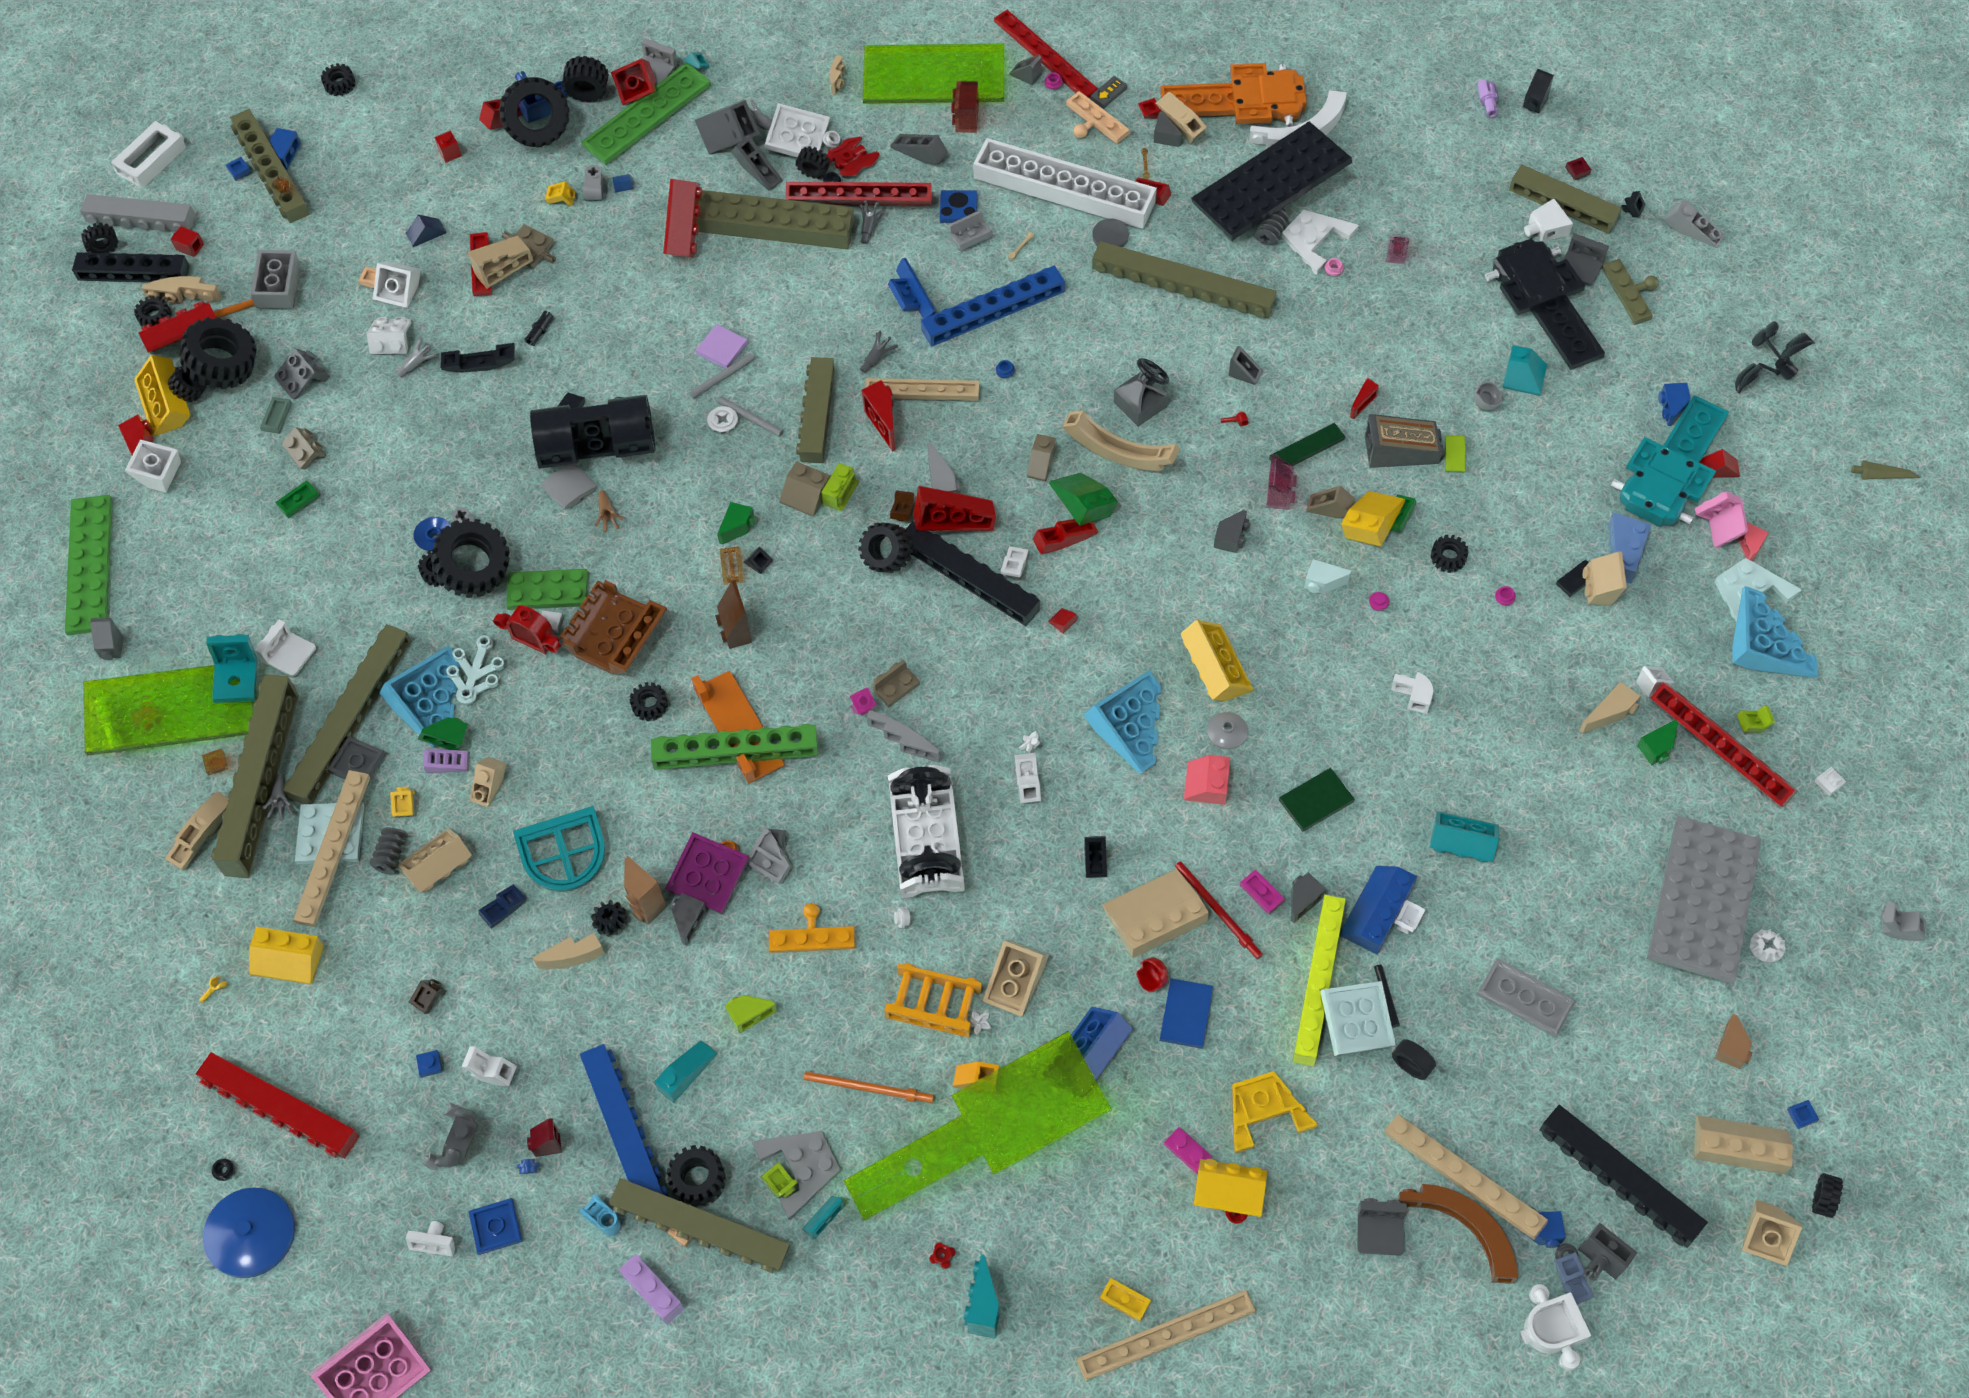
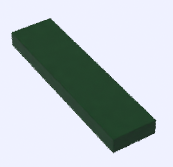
M1334 422L1271 454L1269 459L1280 473L1345 440V435Z

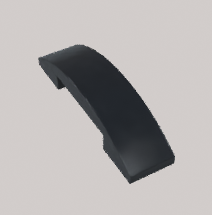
M515 343L496 345V350L461 354L459 350L441 352L440 368L444 371L461 373L496 369L515 360Z

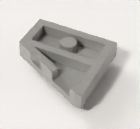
M764 828L748 855L750 859L747 864L781 884L790 870L791 864L772 832L768 828Z

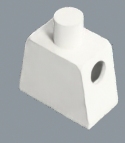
M1552 199L1531 213L1529 225L1524 227V232L1528 237L1536 234L1541 241H1548L1570 235L1573 223L1556 200Z

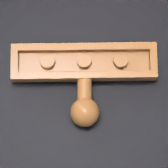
M1080 91L1066 101V106L1087 121L1074 127L1073 134L1079 139L1084 138L1087 135V130L1092 126L1116 144L1130 134V129Z

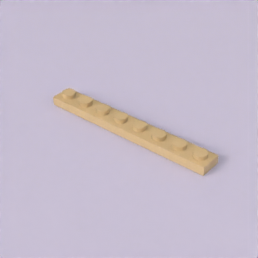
M348 771L293 921L297 924L316 927L369 783V774Z
M1399 1114L1384 1130V1134L1533 1240L1548 1223V1219Z

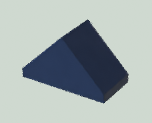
M419 214L406 232V236L413 247L446 234V230L438 218Z

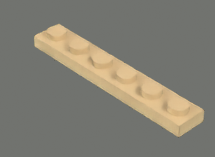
M866 378L865 382L866 388L882 380L885 386L888 385L892 390L893 396H891V399L979 401V381Z

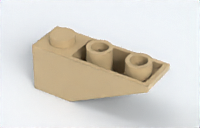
M1168 92L1156 102V105L1166 114L1190 144L1205 132L1207 126L1196 113L1171 92Z

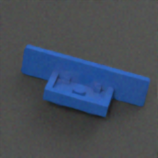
M902 258L896 269L900 279H890L888 283L889 288L902 311H919L923 319L934 315L936 310L907 259Z

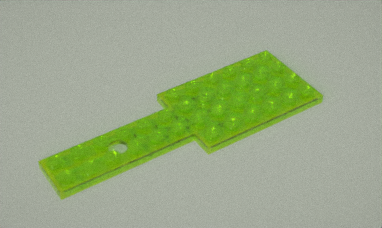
M1067 1031L952 1094L951 1096L961 1116L843 1181L863 1220L866 1221L982 1156L987 1161L993 1175H996L1108 1113L1112 1108L1071 1034ZM910 1159H917L922 1165L920 1174L914 1177L907 1175L904 1169L906 1162Z

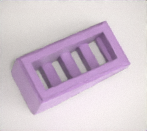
M424 749L423 766L427 774L468 771L469 753L468 751ZM457 757H461V765H457ZM440 758H443V764H440ZM449 758H452V764H449Z

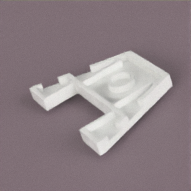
M1303 210L1282 232V238L1302 257L1303 262L1312 268V272L1317 275L1325 266L1327 260L1313 251L1332 231L1349 240L1358 230L1359 225Z

